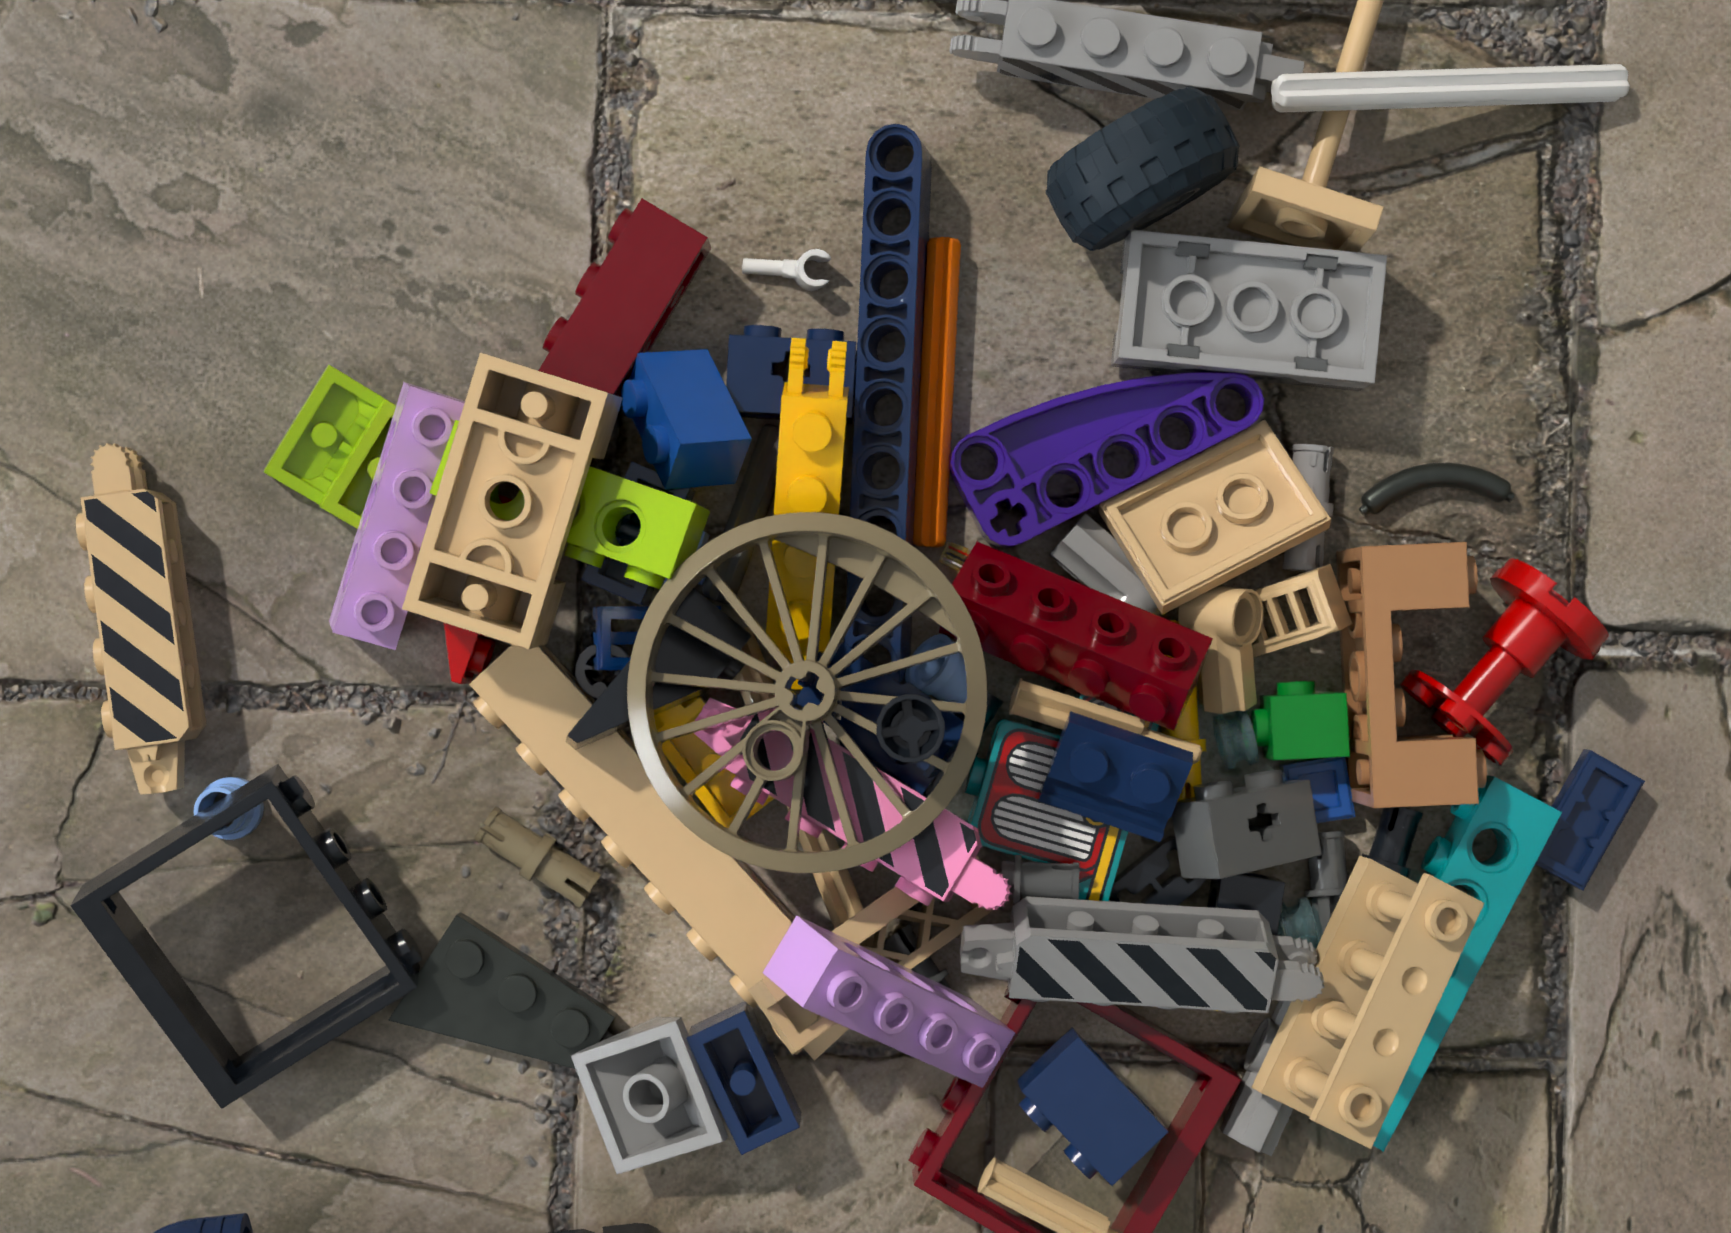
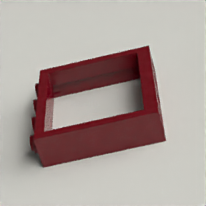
M1007 986L1004 997L1011 1002L1000 1021L1015 1032L1013 1038L983 1088L955 1076L940 1104L942 1108L947 1110L944 1118L935 1132L928 1128L923 1131L908 1161L916 1165L912 1171L914 1186L995 1233H1054L1017 1211L982 1193H978L976 1186L942 1167L1037 1003L1029 999L1009 998ZM1076 1002L1199 1074L1168 1127V1133L1160 1141L1110 1227L1118 1233H1153L1241 1079L1228 1066L1123 1005L1100 1006L1093 1003Z

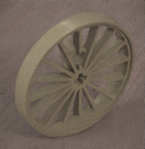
M819 512L786 513L757 519L719 535L688 557L674 571L672 578L667 579L650 604L635 639L628 672V715L633 741L647 777L665 805L690 831L717 850L754 866L790 873H823L859 866L896 850L921 833L947 807L964 782L980 745L987 709V675L980 639L964 602L946 576L923 553L895 534L859 519ZM774 540L817 557L806 660H804L770 546ZM754 546H760L794 663L787 659L717 572L720 564ZM831 563L863 580L823 655L817 662L827 564ZM709 577L782 667V672L676 615L681 603L703 578ZM873 585L907 604L829 668ZM917 611L957 637L956 643L837 678L839 674ZM670 625H673L772 678L776 683L768 684L656 672L655 665L665 632ZM961 653L966 671V702L956 703L931 700L940 711L963 713L965 715L960 740L950 762L934 754L928 759L923 760L942 770L944 775L926 800L915 811H911L835 718L833 713L876 735L877 724L839 704V702L845 701L885 706L897 696L841 691V688ZM812 674L820 677L816 688L824 693L823 700L819 705L808 702L801 711L795 707L798 702V695L791 691L792 684L796 679L807 682ZM656 682L775 694L774 698L658 732L656 729L653 710V686ZM776 708L756 724L745 738L685 787L680 784L662 749L663 742ZM823 721L829 725L902 815V821L899 824L866 842H859L857 839ZM811 725H813L847 840V846L842 849L820 852H803L798 849ZM780 731L791 740L793 756L786 767L773 771L760 762L757 750L759 742L766 734ZM743 754L746 766L757 777L730 827L726 828L702 810L694 802L692 796ZM794 776L786 849L782 850L765 846L744 838L740 831L766 782L782 781Z

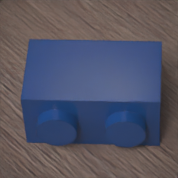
M708 349L637 353L630 379L626 380L622 386V407L625 415L633 419L642 439L645 459L649 464L654 465L664 489L735 484L752 438Z

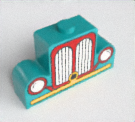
M1079 692L1074 695L1076 698L1137 717L1132 713L1094 697L1086 696ZM1007 719L999 720L994 728L986 760L975 757L970 769L965 793L973 795L975 798L968 823L978 828L981 844L984 847L1011 855H1021L1022 858L1035 862L1064 864L1078 862V900L1109 901L1128 831L1039 802L1040 788L1045 781L1050 762L1061 735ZM1145 721L1144 728L1154 731L1158 730V724Z

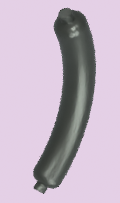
M1429 463L1401 470L1375 484L1362 495V506L1359 508V511L1364 516L1369 512L1379 514L1398 499L1430 488L1449 487L1468 490L1496 503L1504 500L1510 503L1515 494L1510 491L1511 484L1507 480L1484 469L1459 463Z

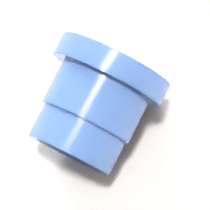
M944 634L934 635L924 641L913 655L956 642ZM960 653L906 669L905 681L910 682L925 694L932 695L938 701L966 702V671L963 655Z
M225 777L212 782L197 798L194 805V816L211 806L218 794L225 793L228 795L249 781L240 777ZM263 802L235 819L229 827L224 826L212 833V835L225 840H234L247 836L261 822L264 811Z

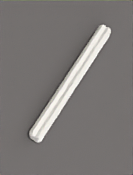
M1620 64L1282 74L1273 80L1271 94L1272 106L1278 112L1615 102L1620 97L1627 95L1630 85L1627 81L1628 70L1626 67Z

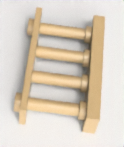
M1359 856L1316 948L1318 963H1315L1314 966L1319 967L1320 972H1322L1325 988L1321 989L1322 994H1318L1317 998H1311L1310 1001L1303 1000L1301 1002L1300 999L1291 1001L1251 1088L1309 1116V1119L1371 1149L1484 903L1430 874L1423 873L1419 883H1416L1372 859Z

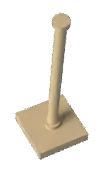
M1357 0L1335 72H1362L1384 0ZM1350 110L1323 111L1302 180L1259 166L1235 203L1227 228L1280 245L1358 252L1376 232L1383 206L1326 188Z

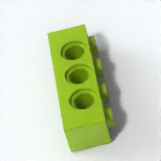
M455 420L429 492L432 495H437L459 420ZM589 467L580 496V510L572 522L564 556L598 568L602 567L605 556L628 564L624 577L661 589L665 578L671 579L674 571L696 552L710 511L688 500ZM499 485L496 486L490 496L492 512L499 519L505 521L517 518L521 514L525 503L521 489L512 501L503 504L498 495ZM636 513L641 524L640 533L631 544L620 546L615 535L616 526L625 515Z

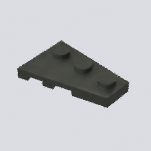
M460 912L455 916L418 973L417 988L403 996L388 1021L575 1069L571 1055L599 1043L617 1013Z

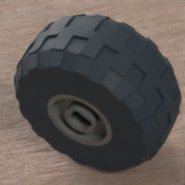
M1190 86L1172 91L1167 95L1144 104L1098 130L1077 146H1074L1050 166V169L1047 171V189L1045 192L1057 218L1072 242L1090 251L1100 250L1125 239L1131 230L1147 228L1221 183L1237 169L1240 145L1229 122L1214 98Z

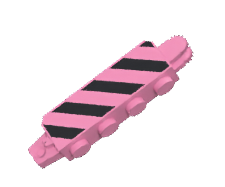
M709 698L695 721L736 708ZM776 708L704 729L694 734L716 753L723 756L745 738L756 724ZM810 727L800 829L816 838L825 829L845 841L842 847L845 848L847 840L815 732ZM780 731L766 734L759 742L758 758L765 767L773 771L786 767L793 756L791 740ZM828 738L858 841L866 842L899 824L902 821V815L849 750ZM742 754L729 764L726 769L736 774L730 785L744 795H747L757 776L748 769ZM878 769L911 811H915L926 800L925 796ZM794 776L782 781H767L756 802L763 805L770 795L788 806L791 810ZM946 809L928 827L903 846L878 859L860 865L871 872L874 871L878 863L888 867L901 875L895 887L929 906L934 896L943 902H949L953 894L956 893L972 904L978 903L979 908L985 907L986 910H991L992 908L993 910H998L999 907H1005V902L1010 901L1009 895H1012L1010 892L1012 886L1008 884L1009 879L1003 878V874H997V870L976 858L982 847L978 828ZM790 810L785 816L787 821L790 820Z

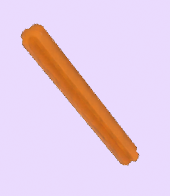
M951 237L930 238L927 242L913 542L918 547H942L946 542L961 255L960 241Z

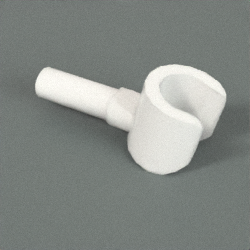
M811 249L805 252L798 260L784 259L781 261L744 258L742 273L794 278L802 289L814 291L825 286L829 280L810 279L804 272V264L809 260L829 262L831 257L823 250Z

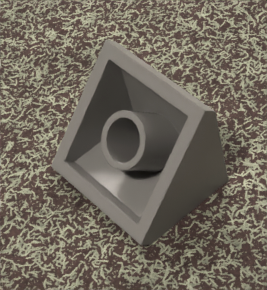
M655 1017L571 1055L616 1174L721 1143L728 1138L708 1084L686 1038L689 1035L682 1017Z

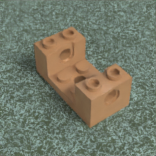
M1467 542L1361 546L1337 551V583L1352 621L1351 625L1340 630L1342 692L1347 693L1350 757H1346L1352 802L1372 808L1479 804L1478 788H1484L1486 785L1487 765L1484 752L1481 749L1476 750V738L1453 737L1451 734L1397 736L1396 727H1403L1405 724L1406 704L1403 690L1395 688L1393 662H1400L1402 659L1403 640L1399 624H1392L1391 611L1470 607L1469 594L1476 593L1478 571L1474 556H1467Z

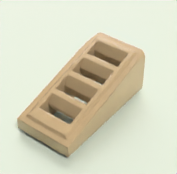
M1331 564L1254 590L1259 594L1262 602H1265L1276 636L1268 638L1262 623L1261 631L1255 640L1256 642L1252 643L1253 657L1342 630L1352 624ZM1307 589L1318 622L1310 624L1298 590ZM1284 594L1297 629L1291 631L1288 629L1277 599L1278 596Z

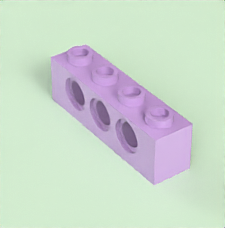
M403 382L329 619L333 633L396 650L408 612L402 609L436 498L435 495L429 492L455 420H460L465 401Z
M799 916L795 917L763 971L764 975L802 1008L981 1088L984 1087L1015 1034L1013 1030L973 999Z

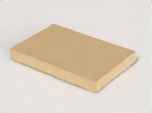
M1266 420L1099 504V514L1162 615L1330 528L1331 518Z

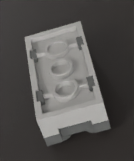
M1131 230L1124 240L1122 247L1120 274H1123L1118 331L1114 334L1111 366L1171 373L1245 374L1255 381L1360 391L1375 383L1387 255Z

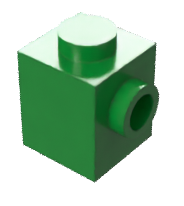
M1315 681L1277 682V694L1260 695V709H1252L1251 735L1254 747H1262L1263 758L1270 760L1350 757L1347 693H1315Z

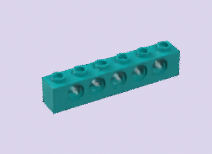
M1487 775L1485 787L1478 788L1479 804L1451 805L1450 812L1455 815L1452 824L1444 838L1437 836L1432 841L1422 860L1421 868L1426 871V874H1430L1451 886L1463 885L1468 895L1482 901L1484 905L1373 1144L1374 1147L1383 1152L1562 814L1561 811L1495 776ZM1490 828L1496 836L1497 847L1489 859L1479 862L1472 851L1473 840L1479 832Z

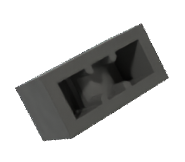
M1268 770L1244 775L1246 786L1232 788V781L1229 780L1193 786L1195 797L1178 800L1172 813L1182 878L1223 879L1322 855L1310 779L1284 780L1282 770Z

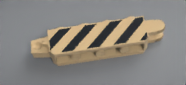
M106 443L105 446L99 445L100 448L94 450L95 455L91 456L93 462L90 465L94 467V470L91 471L94 496L80 497L82 513L76 517L77 538L81 548L84 551H88L91 576L85 578V598L89 610L92 613H96L99 638H96L93 643V658L97 672L101 676L105 675L108 700L103 702L101 709L102 724L107 737L113 738L115 750L127 749L140 795L164 793L184 788L185 740L196 739L206 726L177 506L165 494L148 490L146 472L142 469L144 463L141 462L142 456L137 455V451L131 450L129 447H121L115 443L113 445Z

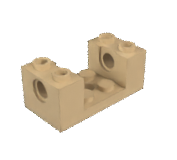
M480 353L402 609L525 649H532L547 644L566 582L557 580L555 577L592 458L604 460L623 398ZM503 482H511L517 485L525 499L521 514L511 521L499 519L490 507L492 491Z

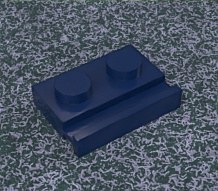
M1070 711L1050 762L1045 781L1040 788L1038 801L1161 842L1167 821L1172 816L1193 765V752Z

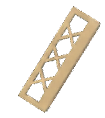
M894 887L831 932L858 945L874 934L873 947H862L911 970L960 935L965 925H974L992 912L993 908L986 910L985 907L979 908L978 903L972 904L969 902L973 909L958 920L933 915L934 896L929 906L923 904L922 912L908 909L919 901ZM895 918L920 923L916 950L909 955L883 950L887 924ZM931 926L945 928L929 940ZM765 977L748 989L791 1054L796 1053L836 1024L834 1021L817 1015V1021L799 1033L778 1003V1001L787 996L781 988L768 977Z

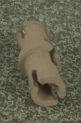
M497 806L484 821L485 827H481L474 838L476 842L484 844L521 868L520 876L529 882L535 877L575 903L574 905L578 908H581L592 892L591 889L593 886L595 887L602 875L556 847L557 839L546 833L543 837L539 836L502 812V809Z

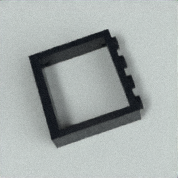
M279 764L83 884L70 905L221 1109L411 992L418 985L420 969L418 962L422 960V955L417 944L405 929L402 928L397 932L383 914L387 910V905L376 885L369 878L360 881L348 864V861L351 860V853L341 835L333 827L324 830L311 811L315 807V802L305 784L296 775L288 778ZM269 799L386 966L239 1056L119 891Z

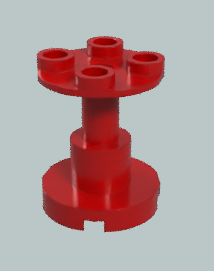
M1510 558L1490 578L1493 589L1508 605V608L1482 637L1490 649L1452 692L1449 688L1419 670H1411L1400 683L1401 688L1426 708L1434 705L1437 708L1431 719L1447 734L1453 735V737H1465L1468 733L1473 738H1476V749H1481L1485 757L1498 766H1502L1513 753V748L1500 731L1483 716L1520 673L1533 678L1559 647L1580 658L1593 659L1600 651L1602 644L1609 637V633L1604 625L1577 598L1574 597L1569 603L1553 590L1557 584L1554 580L1531 565L1515 558Z

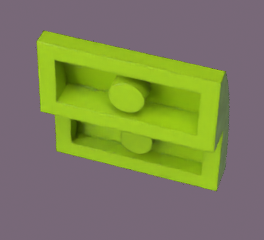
M328 364L263 472L319 504L320 508L358 529L396 405Z

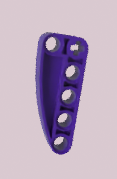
M1181 373L1149 376L1105 384L1041 403L1009 415L966 435L957 443L950 456V474L982 537L987 543L997 548L1008 549L1046 532L1248 428L1258 420L1262 413L1264 397L1261 388L1254 379L1245 374ZM1232 389L1242 396L1245 403V413L1241 420H1227L1217 411L1215 403L1216 396L1220 390ZM1164 418H1178L1188 426L1190 439L1185 449H1171L1162 442L1159 428ZM1114 445L1122 446L1130 451L1135 462L1134 470L1130 477L1125 479L1115 478L1104 469L1102 461L1107 447ZM972 447H983L988 450L995 460L993 475L984 480H974L968 477L961 467L962 453ZM1067 474L1076 481L1079 488V498L1075 505L1063 508L1056 506L1049 500L1046 485L1051 476ZM1005 502L1008 510L1017 506L1022 512L1023 518L1015 524L1018 532L1017 535L1008 536L1006 529L999 533L994 530L990 521L998 515L996 504Z

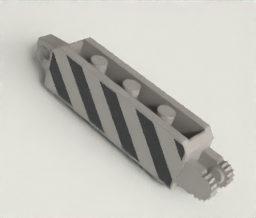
M957 0L956 15L970 21L1004 25L1002 40L974 35L953 36V38L951 37L949 50L950 54L960 58L998 64L997 72L1009 77L1151 99L1160 98L1172 91L1193 86L1203 93L1211 95L1222 110H1243L1248 102L1263 103L1265 93H1271L1273 80L1282 74L1303 73L1304 61L1271 55L1273 44L1261 41L1262 32L1057 0Z
M1027 896L1012 906L1010 923L965 925L961 935V973L1008 981L1009 998L1029 999L1035 1002L1067 1001L1093 1003L1100 1006H1111L1114 1004L1151 1006L1165 1010L1178 1008L1219 1010L1232 1014L1242 1012L1269 1013L1271 1000L1296 1001L1300 999L1301 1002L1303 1000L1310 1001L1311 998H1317L1318 994H1322L1321 989L1325 988L1322 972H1320L1319 967L1314 966L1318 962L1316 949L1313 947L1312 942L1309 943L1307 939L1302 940L1300 937L1293 939L1291 936L1272 935L1269 921L1258 910Z

